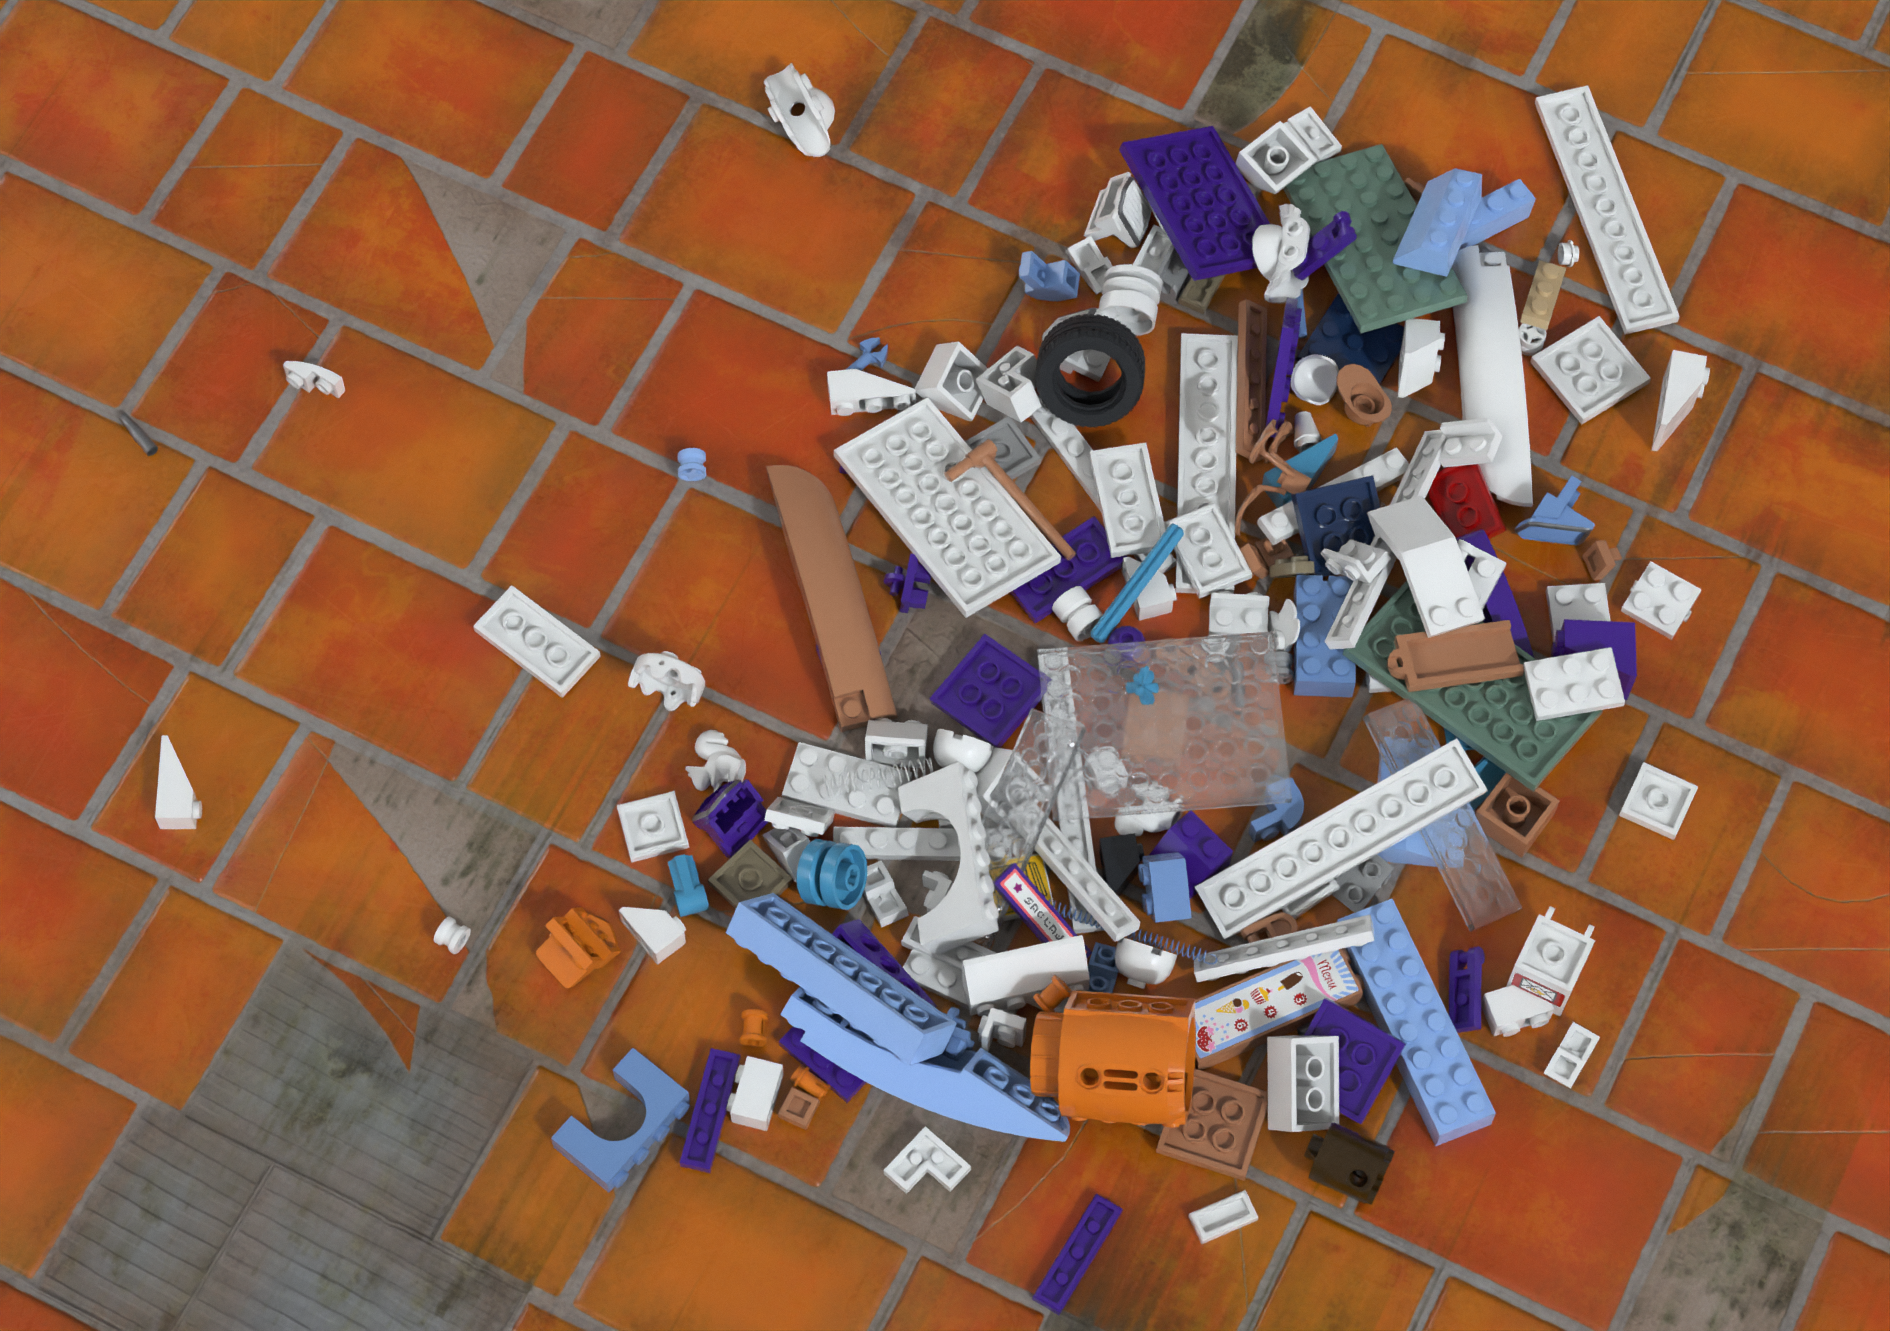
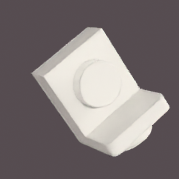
M925 870L922 875L923 886L930 889L924 902V906L927 907V913L944 899L952 887V881L949 880V877L938 871H933L932 873Z

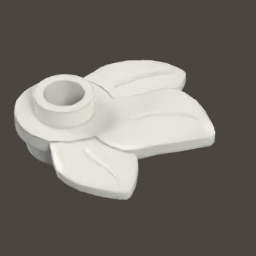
M1286 599L1279 614L1275 611L1269 612L1267 645L1270 652H1289L1298 638L1300 621L1297 619L1296 607L1290 599Z

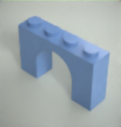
M634 1048L613 1069L615 1080L636 1096L645 1106L646 1117L641 1128L627 1139L609 1141L595 1135L571 1115L551 1138L553 1147L608 1193L614 1187L619 1188L623 1185L629 1176L628 1171L633 1165H640L648 1156L650 1146L655 1141L660 1142L669 1132L670 1128L668 1126L674 1119H681L690 1108L689 1092Z

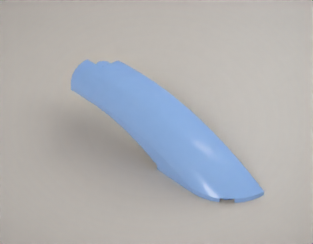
M799 987L791 995L780 1014L793 1027L806 1031L800 1040L802 1043L865 1082L921 1108L968 1124L1018 1136L1065 1142L1070 1134L1069 1120L1065 1116L1061 1117L1058 1109L1059 1104L1052 1097L1033 1095L1030 1079L982 1048L977 1052L965 1049L959 1061L949 1059L940 1054L913 1065L904 1064L887 1048L875 1044L869 1035L853 1028L849 1021L841 1015L829 1011L823 1002L807 995L802 987Z

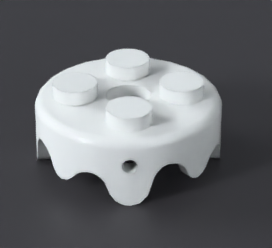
M663 651L661 654L646 653L640 655L634 664L628 681V686L635 688L639 683L643 694L646 696L655 691L661 692L664 696V707L668 711L677 709L683 702H687L688 705L694 707L696 703L698 704L705 688V679L701 671L679 660L677 655L668 651Z

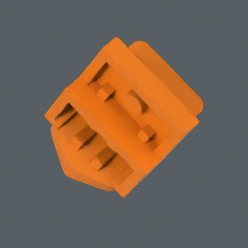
M580 907L571 908L564 917H553L545 925L551 932L549 934L550 937L538 948L536 956L565 988H572L593 970L605 966L621 950L618 947L612 924L593 914L587 913Z

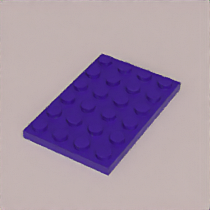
M1214 126L1138 139L1121 144L1119 148L1120 153L1193 281L1258 268L1253 256L1252 239L1255 230L1260 225L1270 223Z

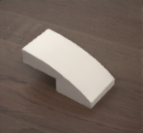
M1089 236L1067 248L1066 253L1082 278L1097 295L1102 292L1106 271L1113 266L1108 257H1103L1092 236Z
M878 861L867 866V880L863 894L881 928L909 916L907 907L895 889L893 879L883 862Z
M1573 1022L1543 1074L1571 1089L1600 1037Z

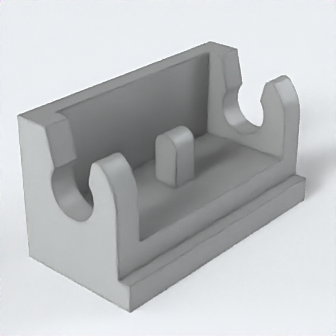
M1171 244L1156 274L1163 281L1160 299L1178 305L1179 297L1191 276L1175 247Z

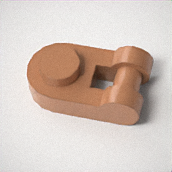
M1277 913L1254 922L1242 929L1240 933L1244 940H1248L1251 943L1260 941L1258 935L1262 932H1266L1268 938L1297 932L1298 926L1293 916L1288 913Z

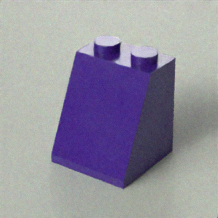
M1564 619L1561 630H1556L1555 642H1552L1551 658L1611 647L1624 699L1627 700L1637 677L1635 622Z

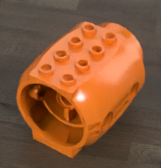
M1072 990L1064 1008V1013L1043 1011L1039 1012L1036 1016L1030 1058L1032 1094L1040 1097L1058 1098L1061 1116H1069L1071 1120L1075 1121L1094 1119L1104 1123L1162 1124L1164 1127L1169 1128L1185 1125L1192 1106L1195 1073V999Z

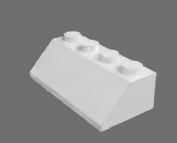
M1079 935L963 960L962 985L970 1016L978 1014V1016H988L991 1007L995 1009L1008 1008L1009 1010H1016L1024 1007L1026 1003L1035 1002L1033 996L1036 993L1040 994L1052 982L1051 978L1054 975L1061 978L1071 990H1089L1090 977L1083 936Z

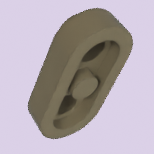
M1308 556L1275 560V565L1269 566L1270 578L1296 577V575L1315 574L1314 562L1308 561Z

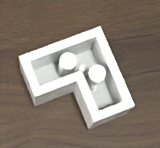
M1016 346L976 378L986 404L1020 423L1029 418L1033 412L1042 406L1035 391L1037 387L1035 383L1037 360L1033 353Z

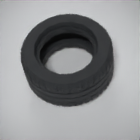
M1083 314V316L1076 315V317L1072 316L1069 319L1063 320L1045 336L1039 348L1035 383L1043 404L1056 417L1080 427L1105 426L1112 424V422H1117L1118 419L1121 420L1132 411L1137 401H1139L1145 379V356L1138 338L1129 328H1126V325L1105 315ZM1096 350L1107 354L1116 361L1121 369V377L1112 386L1102 391L1088 392L1077 389L1068 383L1060 372V365L1069 355L1077 351Z

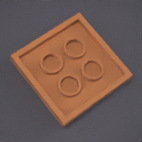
M1195 1069L1192 1106L1186 1124L1175 1128L1163 1127L1156 1153L1245 1181L1268 1108V1092Z

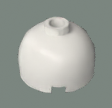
M938 729L934 740L933 753L938 765L943 768L959 762L976 774L987 764L994 746L964 734L961 736L954 734L953 731Z
M1127 938L1118 940L1115 951L1116 967L1121 974L1128 977L1127 984L1142 989L1145 988L1146 983L1156 985L1163 982L1170 975L1177 958L1176 954Z

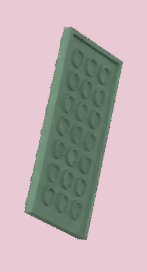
M1382 144L1320 161L1283 188L1290 203L1301 210L1300 217L1309 224V238L1331 223L1334 215L1338 212L1346 211L1349 213L1352 221L1350 226L1355 229L1357 238L1327 261L1324 266L1360 333L1467 302V293L1452 267L1446 277L1393 264L1395 254L1417 205Z
M1407 581L1365 625L1355 648H1346L1343 651V655L1533 792L1603 712V710L1536 721L1525 673L1520 677L1408 692L1405 680L1394 678L1390 675L1387 668L1388 657L1396 649L1394 644L1395 636L1425 632ZM1478 622L1472 625L1483 624L1484 622ZM1515 645L1520 664L1524 665V662L1536 660Z

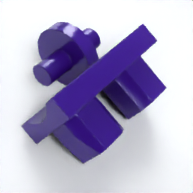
M910 553L906 576L902 574L903 568L896 566L894 573L885 574L883 581L886 586L890 587V594L893 596H897L899 589H903L900 612L908 613L909 607L925 609L928 590L914 588V581L930 584L931 575L918 562L917 557Z

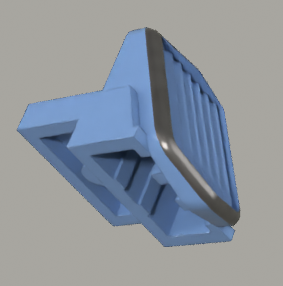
M1571 475L1557 498L1547 492L1531 518L1521 521L1515 528V533L1521 538L1569 545L1582 544L1595 526L1592 521L1571 509L1581 494L1576 489L1582 481Z

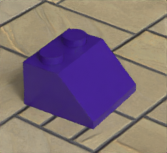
M1190 810L1166 832L1149 855L1178 852L1185 857L1189 898L1191 899L1198 893L1195 886L1217 875L1230 865L1233 851Z

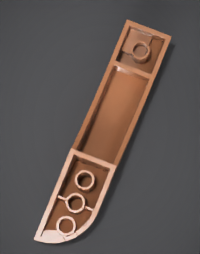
M788 465L767 466L766 470L793 570L818 646L840 731L844 732L867 726L868 720L875 721L878 718L892 720L898 718L862 587L831 493L817 477L803 469Z

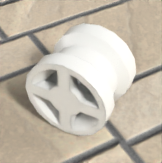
M1523 323L1519 327L1521 353L1527 356H1534L1543 349L1547 334L1546 330Z
M448 916L438 927L434 935V942L438 945H446L451 953L457 954L466 944L471 929L465 925L459 926L454 918Z

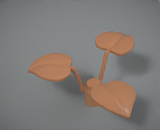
M1273 419L1266 426L1251 452L1250 463L1253 464L1260 453L1265 457L1264 463L1268 464L1270 461L1282 470L1277 483L1281 484V488L1259 484L1252 489L1241 504L1236 516L1235 532L1239 537L1241 519L1250 503L1262 491L1277 492L1285 496L1287 491L1291 494L1304 492L1311 483L1312 478L1292 468L1277 455V448L1287 437L1294 434L1293 426L1288 421H1285L1277 431L1275 428L1276 420ZM1276 433L1268 452H1266L1265 443L1271 435Z

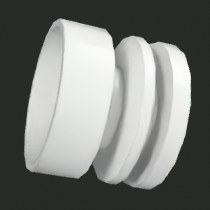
M1123 264L1110 267L1105 273L1102 288L1103 296L1100 298L1098 308L1102 311L1101 316L1105 315L1108 318H1114L1115 321L1118 320L1121 324L1126 325V328H1129L1136 336L1150 333L1155 328L1158 312L1157 305L1159 304L1162 291V279L1152 270L1138 265Z

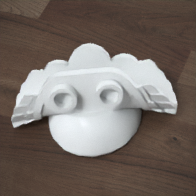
M790 63L781 72L770 75L764 80L766 85L765 92L771 103V107L767 109L775 123L781 121L789 138L804 155L813 157L824 156L830 150V138L827 130L834 120L835 108L833 101L825 92L812 86L806 73L800 75L798 70L794 68L793 63ZM797 103L804 104L805 111L802 115H791L793 105Z
M1293 204L1279 205L1282 227L1274 224L1260 225L1255 230L1252 239L1254 260L1261 274L1270 281L1264 296L1265 300L1271 303L1283 304L1286 302L1287 297H1299L1301 289L1309 281V277L1303 281L1296 278L1293 269L1306 258L1310 239V226L1307 221L1300 217L1301 210Z

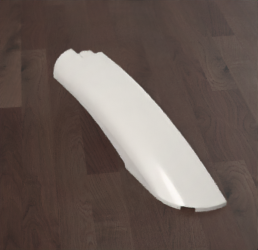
M1478 245L1469 246L1458 251L1452 265L1455 274L1467 293L1466 303L1452 307L1459 362L1462 420L1490 418L1503 437L1493 462L1479 464L1489 490L1497 495L1498 500L1505 503L1532 507V475L1525 382L1510 266H1507L1505 252L1479 253Z

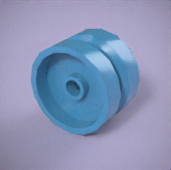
M821 839L809 842L802 852L797 869V888L802 900L808 904L828 905V907L849 910L862 897L867 880V860L860 846Z

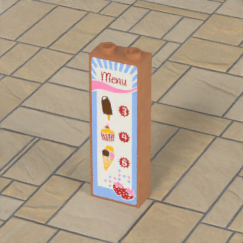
M1342 948L1333 953H1320L1308 956L1303 960L1286 961L1195 1000V1069L1205 1070L1267 1043V1037L1283 1036L1297 1030L1298 1027L1313 1020L1324 998H1328L1344 1008L1359 1003L1365 987L1358 973L1354 974L1349 965L1351 964V959L1347 950Z

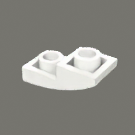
M286 361L283 364L286 380L297 389L301 387L310 393L316 385L322 393L326 395L331 393L338 399L346 391L342 377L328 369L298 361Z

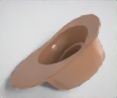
M1356 364L1345 365L1339 370L1336 377L1337 387L1345 400L1344 409L1348 418L1366 427L1371 426L1373 423L1385 421L1392 411L1391 401L1372 373L1361 365Z

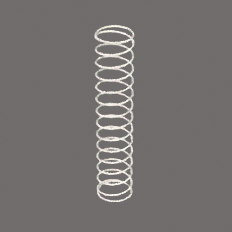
M929 757V762L927 758H925L928 763L930 773H932L933 766L931 758ZM917 759V761H916V772H915V768H914V765H913L912 761H909V763H908V772H907V769H906V766H905L904 762H901V776H900L899 769H898V767H897V765H896L895 763L893 764V776H892L890 767H889L888 765H886V767H885V777H884V773H883V771H882V768H881L880 766H878V780H877L875 771H874V769H873L872 767L870 768V781H869V778H868V775H867V772H866L865 769H863V771H862V781H861V778H860V775H859L858 771L855 770V785H854V782H853L851 773H850L849 771L847 772V786H846V782H845V779H844V776H843L842 773L839 774V786H838V783H837V780H836L835 775L832 774V778H831L832 790H831V786H830L829 780H828L827 776L825 775V783H826V789H827L828 797H830V792H831V795L834 796V792H833V776H834V778H835V781H836V784H837V788H838V791H839V794H840V795H841V775H842V778H843V781H844V784H845L847 793L849 794L848 774H849L850 777H851L854 790H855V792H857L856 772H857V774H858V777H859V780H860L861 787H862V790H863V791H864V771H865V773H866V776H867V779H868V783H869L870 789L872 790L871 770H873V773H874V776H875V779H876V782H877V786H878V788H880L879 768H880V770H881V772H882V775H883V778H884V782H885L886 787L888 786V785H887V767H888V769H889V772H890V775H891V778H892L893 785L895 786V773H894V767H895V766H896V768H897V771H898V774H899V778H900L901 784H903L902 763H903V765H904V768H905V771H906V774H907V777H908V781L911 782V780H910V762H911V764H912V767H913V770H914V773H915V777H916V779H918V768H917L918 762H919V764H920V767H921L923 776L926 775V772H925V759H924V771H923V768H922V765H921V762L919 761V759Z

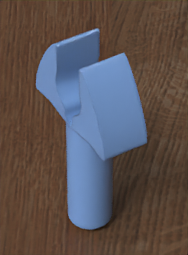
M870 338L860 342V350L863 351V355L846 370L858 369L862 371L870 363H877L882 368L887 359L888 344L881 351L871 353L880 344V338Z

